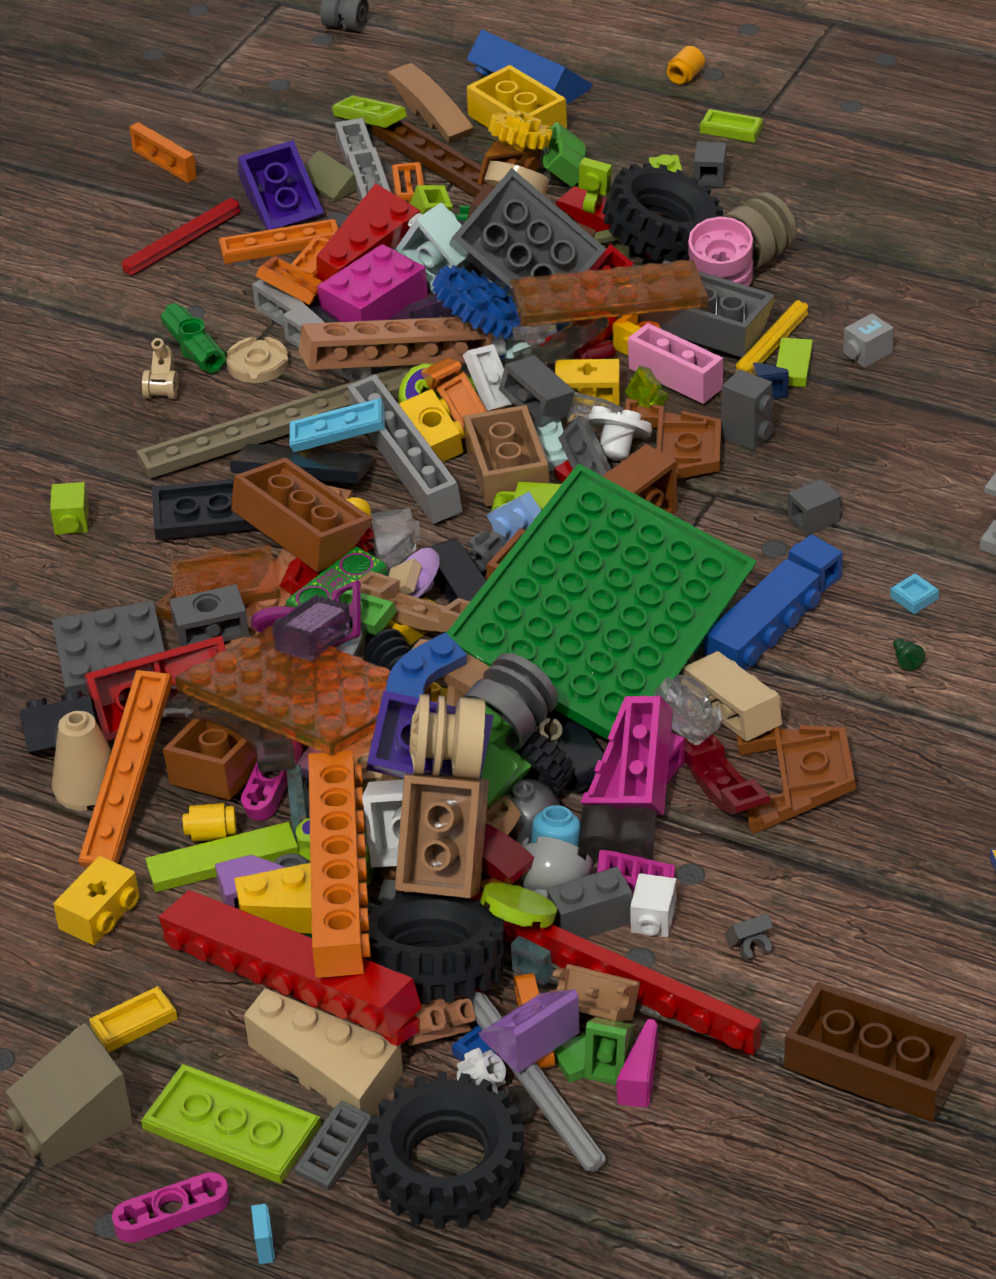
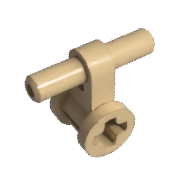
M156 338L151 343L153 348L151 370H144L143 397L144 399H151L153 396H168L169 399H177L179 379L177 371H173L175 368L173 353L169 346L164 344L162 339Z

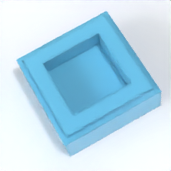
M914 573L890 588V598L911 613L916 614L939 599V590Z
M266 1204L252 1205L258 1263H273L275 1255L268 1206Z

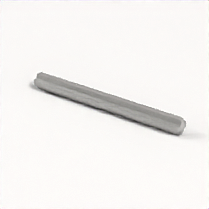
M477 991L475 996L470 998L476 1017L475 1020L482 1030L502 1018L485 994ZM536 1062L519 1073L511 1068L582 1167L592 1173L598 1171L606 1162L604 1154Z

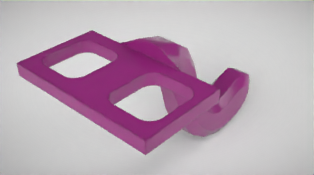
M356 580L332 591L331 609L323 614H314L294 607L275 606L255 613L252 617L251 627L256 632L264 633L271 630L277 623L288 622L312 629L331 631V646L334 648L361 636V582ZM353 589L352 602L339 609L340 595ZM353 619L352 632L339 639V626Z

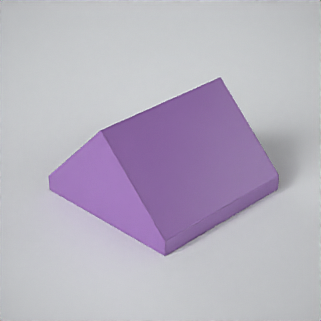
M575 989L539 993L480 1031L479 1035L495 1053L513 1070L519 1073L579 1034V996Z

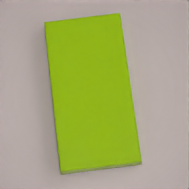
M185 1064L181 1065L141 1120L142 1128L146 1131L279 1184H282L321 1127L320 1116Z

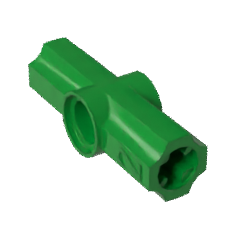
M177 303L167 305L165 311L161 314V322L180 344L182 355L193 359L202 371H207L209 374L220 371L221 366L226 362V356L223 350L206 332L205 322L200 318L193 317L185 306H180Z

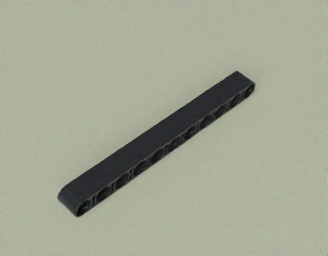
M453 538L425 547L434 549L439 555V567L434 581L449 604L457 598L471 601L485 584L486 580L459 540ZM553 709L547 714L546 718H550L549 724L553 719H557L562 726V734L557 739L556 744L558 745L556 748L559 751L563 749L567 753L565 758H570L573 762L571 766L575 767V775L568 784L575 793L585 791L590 788L596 774L594 771L598 760H602L604 754L586 727Z

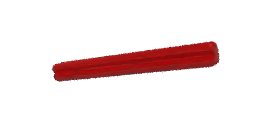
M233 198L223 201L127 257L121 262L123 272L133 276L240 212L238 201H235Z

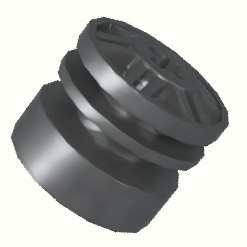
M513 653L500 654L492 662V666L483 673V679H479L463 696V698L485 699V704L513 727L504 743L514 751H517L535 732L536 725L543 722L547 714L558 704L556 688L548 676L529 660Z

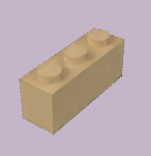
M719 651L684 667L683 674L687 697L745 741H749L782 725L780 711L782 701L779 694Z

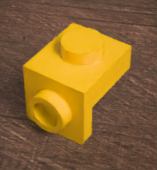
M631 310L613 323L614 348L627 356L628 338L641 328L637 326L638 312Z

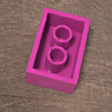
M383 244L317 285L319 306L326 309L341 322L393 320L428 297L426 267Z

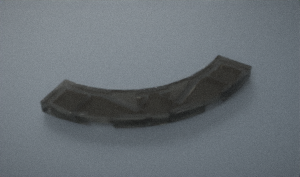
M604 314L579 315L572 323L555 333L544 346L540 347L536 343L513 352L514 358H500L502 366L505 368L507 363L533 355L545 365L561 359L591 341L609 326L607 316ZM460 363L462 365L460 373L464 371L466 375L471 377L466 363Z
M171 686L162 717L201 719L223 725L235 731L247 740L257 755L259 772L296 769L291 736L281 726L279 718L265 707L248 698L227 691L215 694L204 692V688L197 686Z

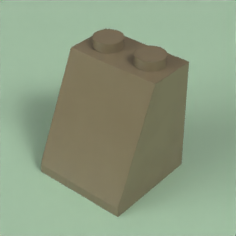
M86 1023L78 1026L5 1091L9 1108L4 1110L8 1123L15 1132L21 1130L24 1134L22 1138L28 1153L32 1158L39 1156L47 1169L133 1126L123 1073Z

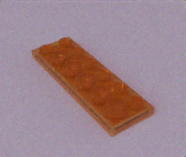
M678 260L671 263H649L643 266L615 267L614 269L585 270L576 273H555L547 276H526L519 279H510V290L521 326L707 307L708 299L694 260Z

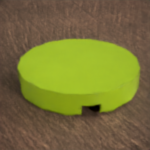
M489 883L485 885L480 901L483 906L490 905L489 911L494 916L524 927H532L533 921L541 922V928H546L553 925L557 913L555 904L543 895L506 883Z

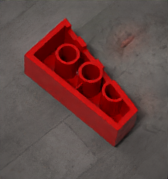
M375 183L316 256L317 279L324 282L382 244L391 249L397 248L410 229L408 222L413 216L420 213V210Z

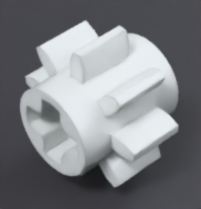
M478 1047L464 1054L465 1060L457 1064V1080H459L461 1073L470 1074L471 1083L479 1085L483 1079L492 1082V1094L494 1095L498 1093V1087L506 1084L504 1080L506 1075L505 1065L502 1059L494 1054L492 1050L482 1053Z

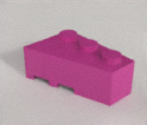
M625 696L607 738L609 740L602 760H598L594 769L596 774L589 791L584 793L580 802L591 813L595 815H664L673 709L661 696Z

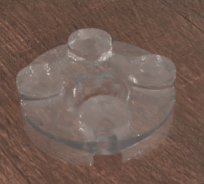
M677 675L674 679H670L669 676L656 688L654 696H661L673 709L671 729L687 738L692 744L700 745L721 725L722 714L718 704L713 708L707 699L711 693L693 678Z

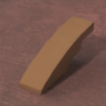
M413 63L387 72V77L415 116L421 114L431 130L437 128L447 144L472 134L473 126L459 107L437 83Z

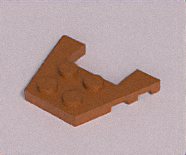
M626 399L625 410L640 413L642 415L641 420L651 423V427L658 428L656 449L677 460V479L720 471L721 419L682 411L681 415L664 412V406L652 404L651 408L638 406V400Z
M800 725L799 730L779 729L778 726L749 741H745L736 734L740 755L777 749L783 785V793L770 795L769 803L747 809L751 834L760 832L856 790L845 727Z

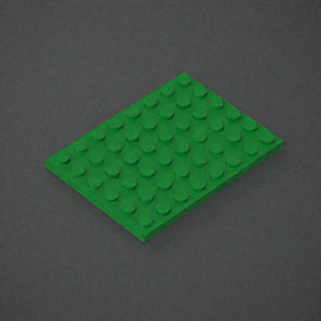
M578 463L446 633L465 653L477 658L488 666H492V662L502 653H513L529 660L543 671L555 686L558 694V704L554 710L607 739L625 696H661L662 698L666 696L684 667L687 666L707 637V634L752 573L757 561Z

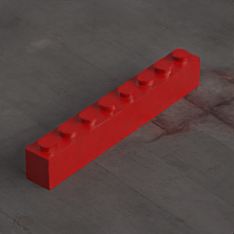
M188 890L158 917L164 931L163 938L172 949L181 950L195 956L200 961H207L220 966L225 971L244 976L256 984L261 983L273 988L282 995H289L302 1000L309 1006L326 1010L340 1019L355 1022L369 1031H376L392 1037L422 1008L413 978L366 959H363L364 974L316 978L312 938L192 890Z

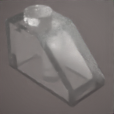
M410 508L370 513L376 558L386 564L387 576L392 567L403 563L416 552V541L422 540L419 521H413Z

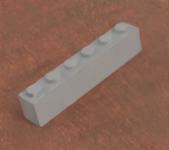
M374 374L348 385L347 389L351 405L378 398L382 399L385 405V429L367 433V435L432 524L463 512L456 480L378 376Z

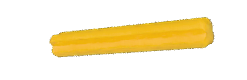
M799 300L795 301L736 363V372L740 369L753 374V363H763L780 345L781 337L786 338L808 315V304L806 302L802 303Z

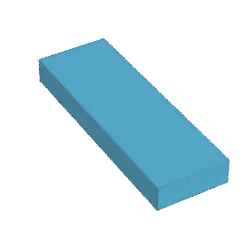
M378 398L290 421L289 445L293 452H298L385 429V405L382 399Z

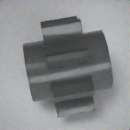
M485 529L467 542L472 548L468 551V555L479 571H485L487 563L507 541L501 534L497 532L489 533Z

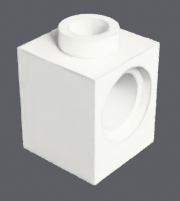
M639 873L630 906L631 932L648 936L669 937L676 908V878Z

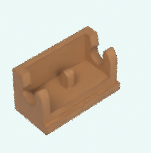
M567 964L566 968L554 970L552 976L559 978V983L556 990L548 992L575 989L579 996V1012L613 1021L633 1020L640 981L572 964Z

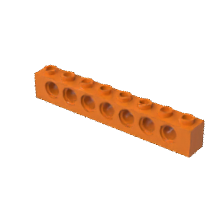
M353 750L308 754L311 912L316 978L364 974L363 958L371 957L369 933L362 934V932L369 931L368 908H361V906H368L367 883H360L367 881L366 858H359L366 857L365 834H358L365 833L362 765H354Z

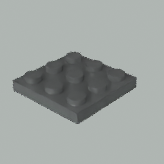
M154 601L134 603L52 619L66 694L82 691V694H88L84 681L85 673L165 651Z

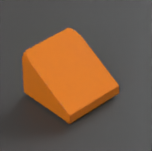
M447 358L423 369L421 375L428 387L434 391L437 389V386L458 375L462 365L457 360Z

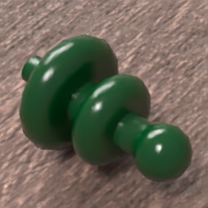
M902 638L894 640L893 647L899 667L904 671L918 669L925 660L924 649L920 645L905 641Z

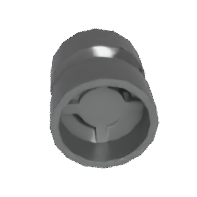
M322 0L320 17L324 26L340 28L343 25L347 30L359 32L365 28L369 15L368 0Z

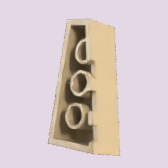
M266 988L244 1014L248 1046L282 1071H290L298 1077L299 1083L309 1091L314 1089L326 1098L327 1104L332 1108H335L340 1101H344L373 1116L378 1110V1104L383 1098L386 1099L403 1075L400 1045L394 1046L379 1034Z

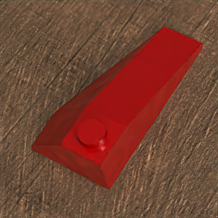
M218 636L85 673L84 681L88 695L91 697L93 712L99 728L106 741H111L116 738L136 670L171 674L173 682L164 709V716L229 672L231 665L223 638Z

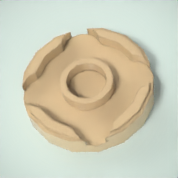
M248 337L238 341L229 348L227 352L228 357L226 358L228 372L232 377L248 383H261L275 379L285 372L289 364L287 348L280 341L271 337H264V340Z

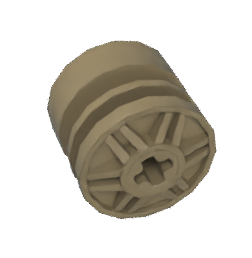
M769 192L756 194L722 216L743 222L750 229L753 237V271L793 246L797 238V226L788 206L779 197Z

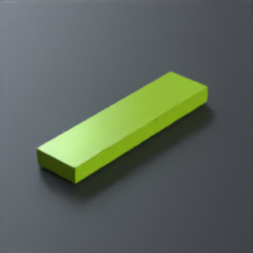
M285 822L145 858L154 891L159 892L217 877L215 864L247 855H254L274 862L282 855L299 854L290 824Z

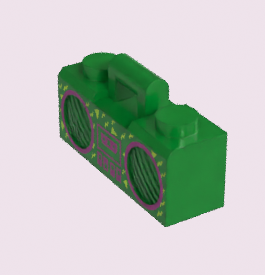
M355 547L286 600L287 607L302 609L314 614H321L320 608L329 599L331 592L336 590L338 586L343 587L354 582L370 571L387 576L386 564L362 549ZM309 627L303 630V634L313 640L315 637L319 638L322 630Z

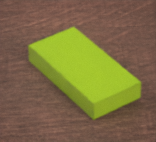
M713 109L708 110L700 123V133L754 143L763 129L762 118Z
M781 337L776 367L788 369V386L806 387L813 340Z

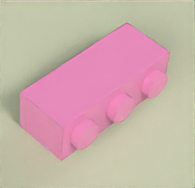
M650 323L644 325L628 338L629 369L702 404L722 390V357Z

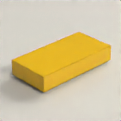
M156 986L90 1018L89 1021L91 1029L109 1053L177 1020V1013L159 986Z

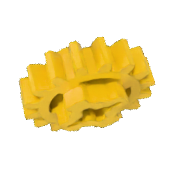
M518 110L515 113L506 112V114L497 112V115L492 114L488 131L492 132V136L499 137L498 140L501 143L508 144L520 151H524L527 148L535 150V147L539 149L549 147L553 130L549 129L548 125H542L539 118H534L528 115L527 112Z

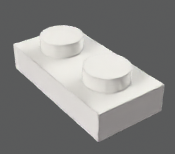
M494 344L472 349L464 353V360L486 410L505 409L515 405L499 391L504 368Z

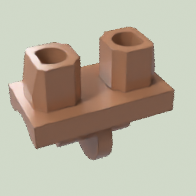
M462 995L454 996V1002L445 1003L443 998L431 999V1004H422L420 1002L422 1008L414 1015L419 1018V1032L408 1039V1044L413 1046L471 1031L469 1022L475 1021L476 1017L470 998L463 999Z

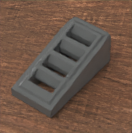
M340 1101L295 1168V1174L329 1191L367 1145V1135L370 1134L369 1121L371 1115L344 1101ZM340 1136V1137L346 1139L347 1142L345 1143V1142H343V1141L337 1139V1137ZM329 1149V1150H331V1151L337 1153L338 1156L336 1157V1156H334V1155H332V1154L326 1152V1150ZM319 1161L330 1168L326 1171L314 1164Z

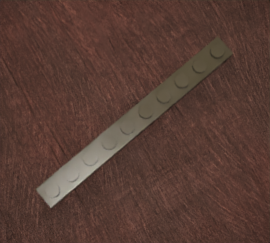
M403 365L376 375L393 398L397 400L403 378L411 368L418 365ZM362 379L137 450L138 462L150 479L215 457L224 456L243 449L247 444H259L277 437H283L290 434V421L309 417L316 413L321 414L351 406L347 386Z

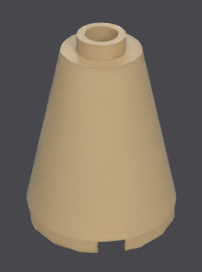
M85 711L70 712L59 721L52 775V790L57 802L66 808L77 811H88L87 806L96 804L112 751L94 717Z

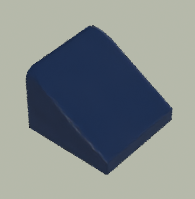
M753 363V375L772 382V396L774 399L787 398L789 385L788 369L762 363Z

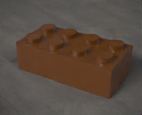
M817 981L785 1036L784 1068L934 1122L964 1066L967 1034Z

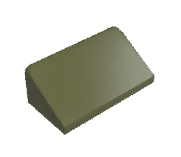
M321 150L317 151L305 165L314 190L332 202H336L356 191L355 174Z

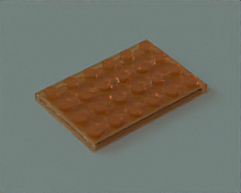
M273 625L251 638L242 640L230 649L218 652L214 657L191 666L189 670L175 676L176 690L334 756L374 733L383 691H386L387 680L391 671L385 667H378L366 662L360 657L341 652L333 646H326L311 640L308 636L286 630L283 626ZM427 687L424 694L429 695V701H431V687Z

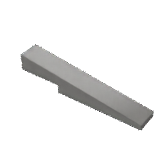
M358 118L335 122L336 141L346 167L355 174L356 192L360 202L375 183L391 192L376 147L372 146L364 119Z
M260 279L252 284L255 309L283 326L285 340L299 348L301 324L325 323L301 300ZM371 367L332 369L350 382L372 376Z

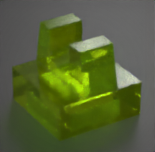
M640 365L625 389L629 399L638 400V406L649 408L651 404L663 405L668 397L667 392L659 390L661 383L656 379L651 369Z

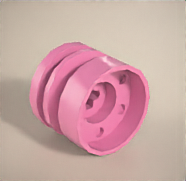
M728 217L709 218L697 224L690 232L688 240L689 268L750 286L753 278V237L750 229L743 222Z

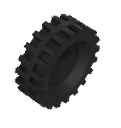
M635 163L630 165L629 170L624 167L620 170L619 175H616L602 214H605L604 223L611 225L609 232L612 235L621 236L620 243L624 246L628 244L634 246V252L638 254L642 252L651 255L650 259L655 261L660 257L672 263H675V260H680L683 264H689L688 240L690 232L697 224L706 219L721 217L724 211L723 207L718 206L720 202L718 197L710 196L711 189L708 186L701 187L698 185L699 180L692 177L689 179L682 175L683 171L678 169L676 172L669 171L667 166L660 164L659 168H654L651 163H644L643 167L640 168ZM649 210L662 213L673 220L665 219Z
M404 892L396 893L393 900L383 897L377 900V907L370 905L365 907L368 908L369 931L362 932V934L369 933L371 957L363 959L413 978L418 997L422 999V1004H431V999L443 998L445 1003L454 1002V996L463 995L468 999L475 996L476 989L487 991L491 988V981L498 982L501 978V972H503L504 921L494 916L489 911V908L486 909V906L481 904V899L472 902L469 898L426 893L407 896Z
M437 1072L438 1080L426 1083L422 1075L414 1078L415 1087L406 1090L402 1085L394 1089L395 1100L390 1102L383 1098L378 1104L379 1117L371 1116L370 1134L367 1135V1146L373 1185L377 1184L378 1197L382 1203L390 1199L391 1211L399 1217L405 1210L410 1212L412 1224L420 1226L423 1219L426 1218L434 1221V1229H444L445 1221L457 1220L458 1227L463 1228L468 1227V1217L478 1215L483 1222L491 1218L490 1207L495 1204L503 1209L509 1204L508 1190L517 1193L521 1186L520 1174L525 1173L523 1124H520V1112L516 1105L509 1107V1095L503 1090L495 1095L492 1094V1082L483 1079L479 1085L471 1083L470 1074L461 1073L459 1080H447V1072ZM440 1133H461L472 1137L483 1146L485 1151L484 1158L480 1164L469 1172L454 1177H433L419 1172L411 1164L409 1158L414 1146L425 1138Z

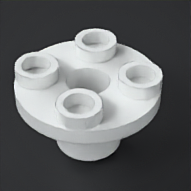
M602 406L592 407L588 421L592 427L603 431L600 446L608 460L621 461L627 459L633 438L646 439L651 437L652 424L641 420L642 415L640 413L623 410L621 415L611 413L610 409Z

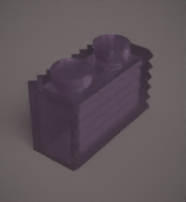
M318 594L305 603L299 604L293 611L282 618H278L273 624L272 634L275 650L312 661L317 655H321V652L324 653L325 649L328 650L330 646L332 647L333 644H337V641H341L342 638L349 635V605L347 603L343 604L341 601L337 602L335 599L331 601L329 597L327 599L324 596L319 597Z

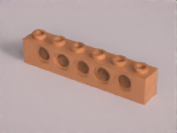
M459 317L301 324L299 353L309 370L420 365L422 363L436 364L447 358L463 363L465 362L463 354L467 351L492 345L493 334L489 332L486 335L479 327L475 330L471 323H463Z

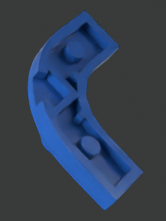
M445 632L415 647L402 656L389 674L386 691L419 698V695L424 694L427 687L435 680L466 665L467 654Z

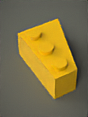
M311 863L234 878L240 910L295 932L312 934Z

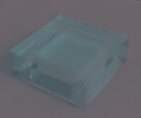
M518 936L511 943L512 970L521 975L534 973L536 982L545 985L552 977L551 951Z

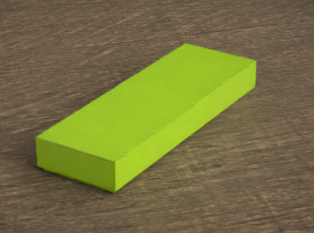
M354 95L332 106L334 116L349 120L363 118L367 124L384 128L407 117L405 107Z

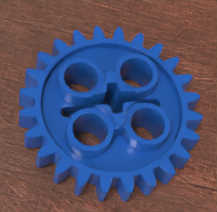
M454 265L451 268L445 266L444 269L441 268L433 280L432 286L434 288L432 291L438 294L436 298L444 301V307L453 310L452 315L461 318L463 323H471L475 330L479 327L486 335L491 332L496 338H499L501 335L505 339H508L509 336L514 339L516 335L519 336L526 325V312L521 310L522 305L514 302L516 298L508 296L506 289L499 287L496 282H489L486 276L479 277L474 270L469 273L464 267H461L459 270Z

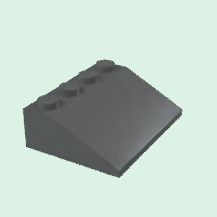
M513 168L508 171L449 242L451 247L492 282H496L499 287L506 289V294L515 297V301L522 305L526 311L529 309V304L537 306V302L556 309L606 250L602 244Z

